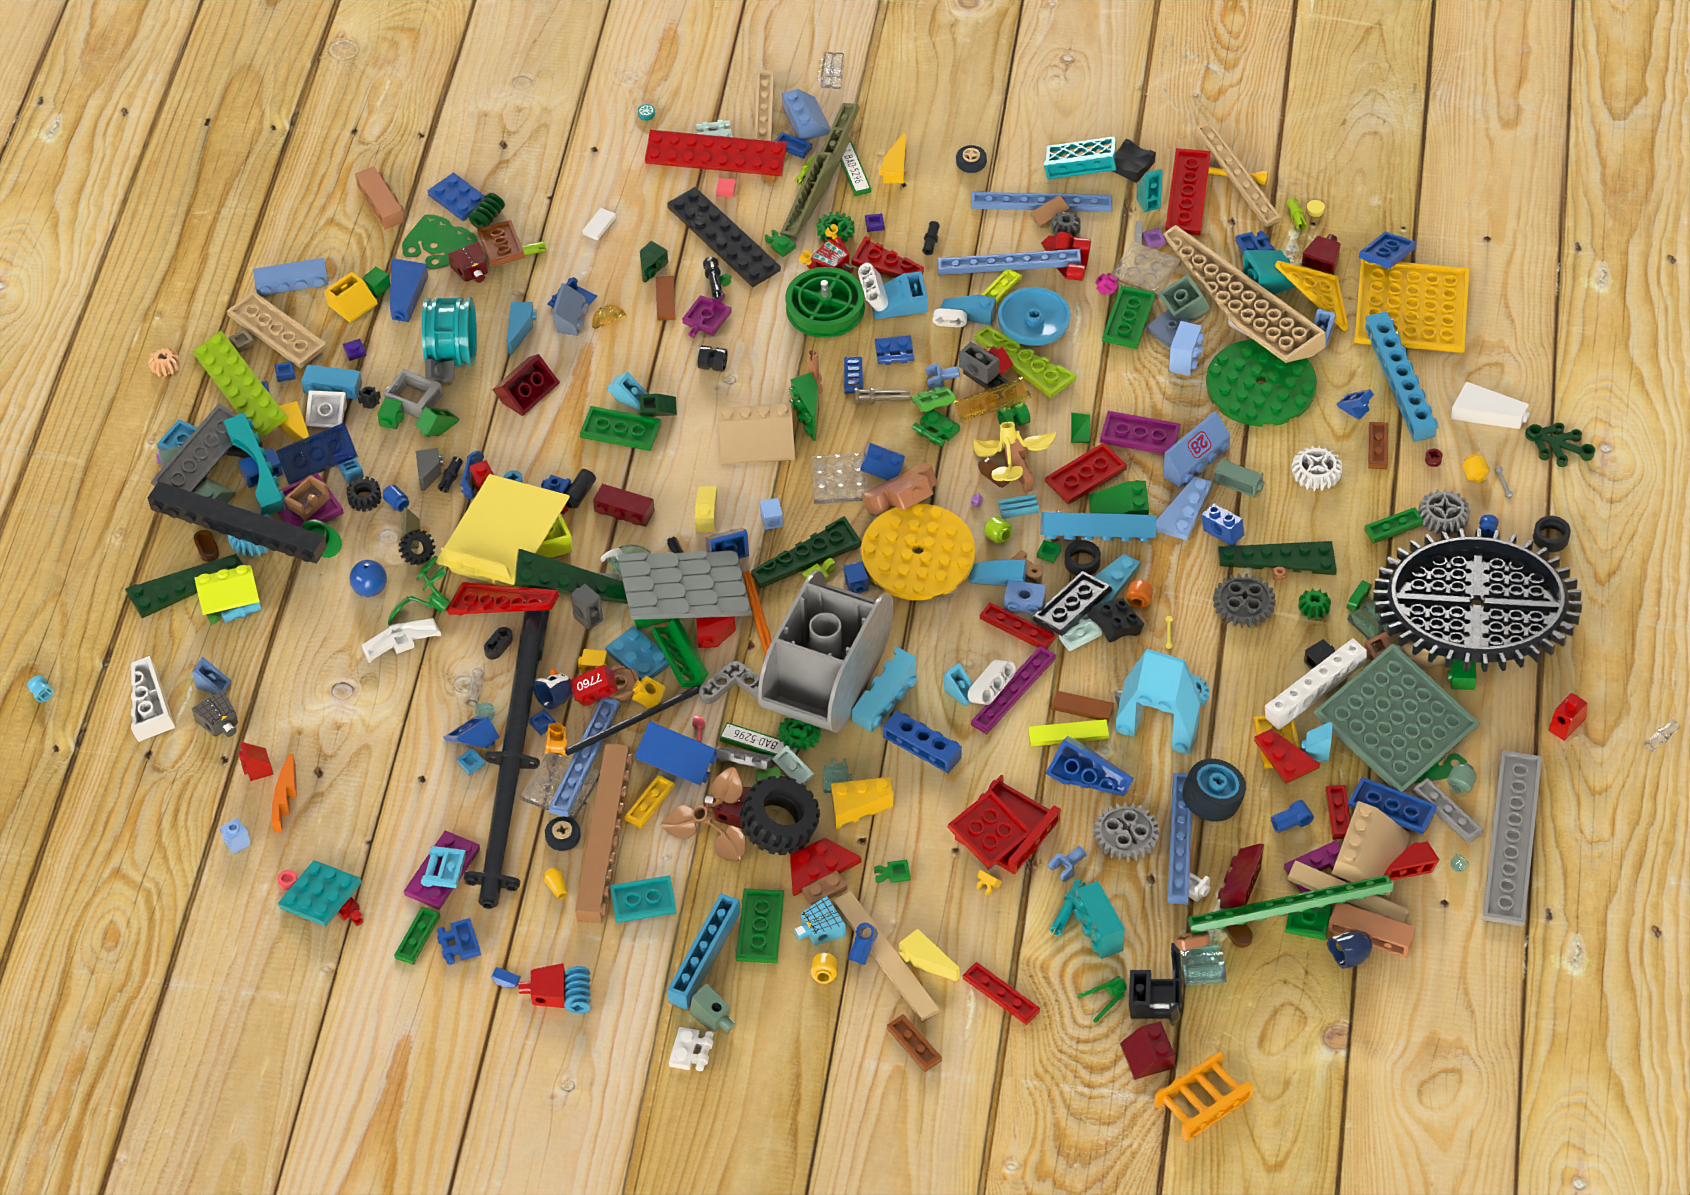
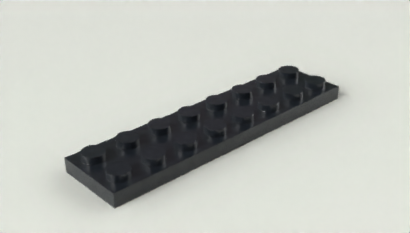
M696 187L667 203V208L752 287L781 271V266Z

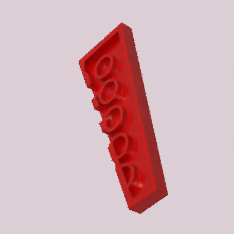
M462 582L446 611L449 615L461 616L479 613L552 610L560 595L557 590Z

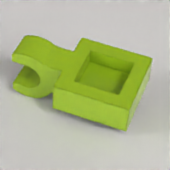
M829 558L821 567L816 564L803 572L802 577L806 581L813 571L818 570L824 574L826 582L829 580L828 574L836 570L834 566L836 562Z

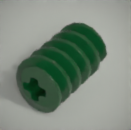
M488 193L477 207L473 209V212L469 214V221L477 229L490 226L494 218L505 208V202L498 195Z

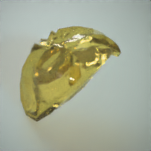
M607 304L595 312L592 319V327L597 329L622 317L626 318L627 315L621 307Z

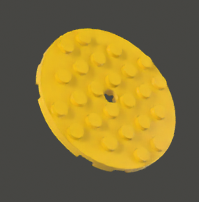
M917 503L905 510L895 507L878 516L870 524L863 536L861 559L867 576L875 585L878 584L881 588L885 589L886 593L907 600H929L933 596L946 595L957 588L958 584L967 579L975 561V543L970 529L957 515L939 506ZM920 548L923 552L916 554L913 551Z

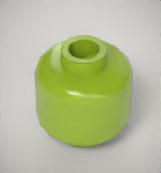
M995 516L986 522L984 534L993 542L1002 544L1011 538L1012 526L1004 519Z

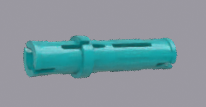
M1076 879L1069 893H1066L1064 897L1065 901L1049 928L1051 933H1053L1054 929L1056 930L1054 935L1060 936L1075 908L1074 898L1076 896V889L1086 885L1083 882L1079 886L1081 880Z

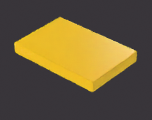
M1265 716L1253 717L1256 735L1273 729L1301 749L1294 719L1278 730ZM1260 750L1263 768H1274Z

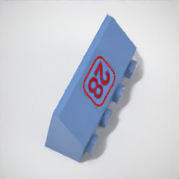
M1214 411L1165 452L1163 477L1178 488L1188 484L1195 475L1202 473L1207 465L1215 462L1220 454L1225 453L1229 449L1230 433L1217 412Z

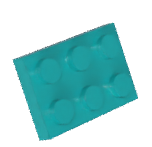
M670 875L610 885L616 923L677 913Z

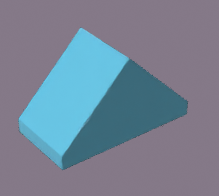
M957 663L944 674V691L963 706L970 703L968 691L973 684L961 664Z

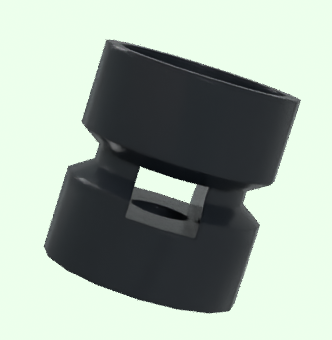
M701 345L697 360L698 368L706 370L712 368L713 371L724 372L727 364L728 350L718 347L713 350L712 346Z

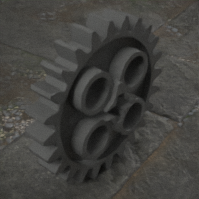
M1238 573L1237 578L1230 575V580L1224 578L1223 583H1218V588H1215L1213 607L1216 608V614L1220 613V619L1226 618V623L1233 621L1234 627L1237 623H1240L1241 628L1244 627V624L1251 628L1252 623L1259 626V621L1265 623L1266 618H1271V613H1274L1276 594L1273 593V588H1268V582L1262 583L1263 578L1256 580L1255 575L1251 578L1248 577V573L1244 577H1241L1240 573Z

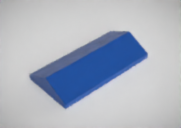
M1364 777L1360 779L1347 806L1355 808L1357 802L1360 801L1376 807L1398 825L1424 834L1428 829L1437 805Z

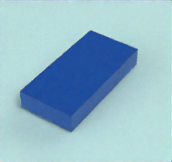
M784 132L775 140L787 142L786 152L803 159L812 149V143Z

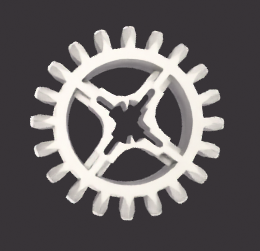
M1320 445L1318 448L1311 446L1308 449L1305 447L1293 459L1291 468L1295 482H1299L1300 487L1305 485L1307 490L1309 488H1313L1314 491L1316 489L1323 491L1324 488L1329 490L1341 478L1343 468L1339 455H1334V450L1328 451L1327 447L1321 449Z

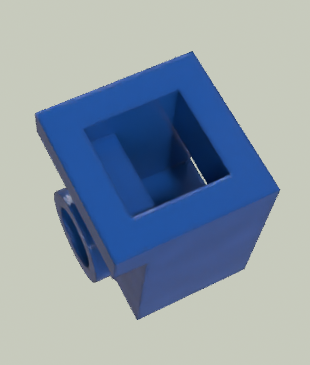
M550 475L548 479H543L541 488L565 494L571 485V479Z

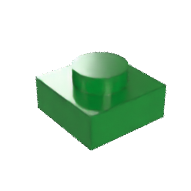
M1043 540L1037 552V558L1054 564L1061 552L1062 545Z

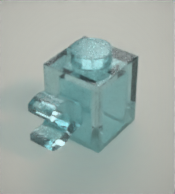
M832 757L831 765H824V793H831V783L852 781V774H848L845 758H842L841 764H836L835 757Z

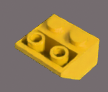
M352 271L324 290L327 305L349 323H352L378 304L365 282Z

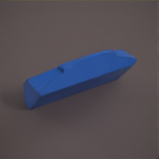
M496 967L491 978L498 985L509 988L518 986L521 976Z

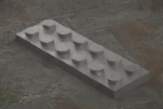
M218 403L154 477L151 484L156 486L159 481L193 492L233 446L224 420L237 415Z

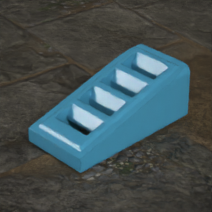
M350 449L333 455L346 483L352 482L355 478L364 477L363 469Z

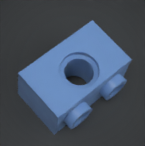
M1008 580L1004 597V609L1012 612L1035 614L1044 606L1046 585Z

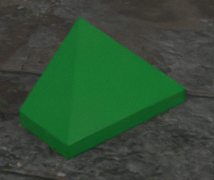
M1071 412V443H1090V413Z

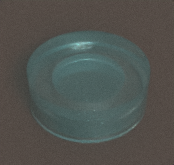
M483 702L476 706L475 714L477 717H488L491 721L495 717V709L491 703Z

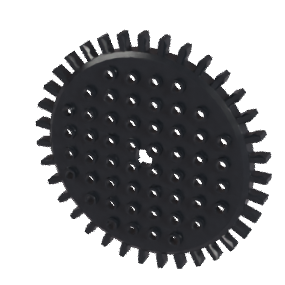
M1459 528L1458 536L1449 538L1447 532L1442 530L1440 541L1435 542L1427 534L1424 539L1425 545L1421 547L1414 540H1411L1409 550L1412 553H1408L1399 547L1397 549V558L1399 560L1388 557L1387 568L1380 567L1379 578L1381 579L1375 578L1374 589L1376 590H1374L1373 601H1381L1375 602V613H1383L1380 614V624L1393 623L1388 625L1389 636L1403 633L1399 636V645L1401 647L1411 641L1414 642L1413 655H1417L1420 651L1426 649L1429 651L1428 662L1431 663L1438 655L1445 657V667L1450 668L1453 660L1463 661L1464 671L1469 670L1471 662L1481 663L1483 672L1488 671L1490 662H1498L1500 669L1506 671L1508 660L1514 659L1520 668L1524 667V656L1529 655L1536 663L1540 662L1541 652L1539 649L1553 655L1555 645L1551 641L1564 646L1566 644V635L1564 634L1573 636L1575 625H1579L1580 622L1579 613L1582 611V602L1578 601H1581L1582 592L1581 590H1574L1577 589V578L1566 579L1570 578V567L1556 570V568L1560 567L1561 558L1559 556L1549 561L1545 560L1548 553L1546 547L1535 553L1532 551L1533 541L1529 540L1524 546L1517 545L1516 534H1513L1509 541L1500 540L1499 530L1494 531L1492 538L1482 537L1481 528H1477L1475 537H1466L1463 528ZM1473 600H1479L1484 606L1481 607V605L1473 604L1472 607L1470 604H1472Z

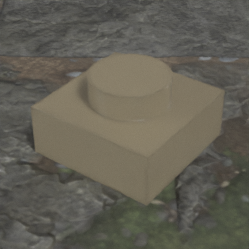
M245 329L229 337L230 342L238 352L255 345L253 338Z

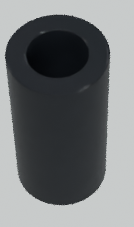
M581 469L565 492L566 495L570 496L566 503L568 508H578L595 483L596 476L591 471Z

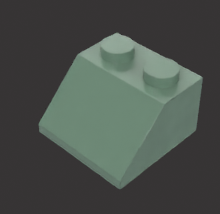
M1188 274L1157 293L1174 318L1196 319L1210 310L1205 297Z

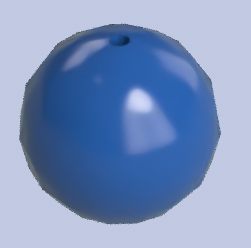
M362 560L351 569L349 576L350 585L355 593L360 596L372 597L381 593L385 588L387 573L380 563L374 560Z

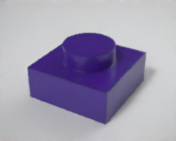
M360 339L343 344L349 361L366 356V351Z

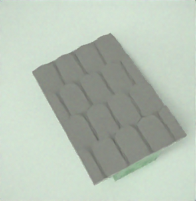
M698 551L653 554L644 552L617 555L630 615L638 630L669 622L672 618L753 616L737 552Z

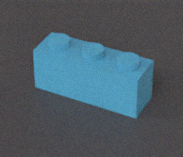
M307 365L302 378L304 393H309V391L345 392L346 399H357L362 386L360 371Z

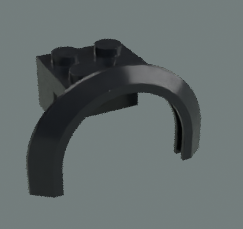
M1171 943L1173 979H1152L1151 970H1130L1129 1011L1131 1019H1170L1171 1026H1174L1180 1019L1182 1006L1180 950L1174 943Z

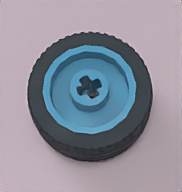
M1208 758L1199 761L1191 768L1183 785L1182 796L1187 808L1198 817L1213 822L1225 821L1238 811L1245 796L1246 781L1241 772L1230 763L1220 759Z

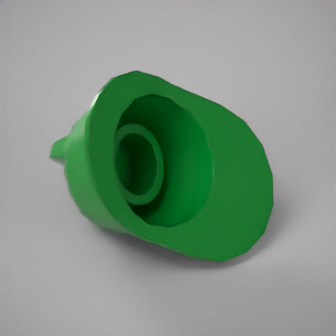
M309 520L301 526L303 529L325 536L327 549L322 557L331 558L340 552L342 539L330 526L319 520Z

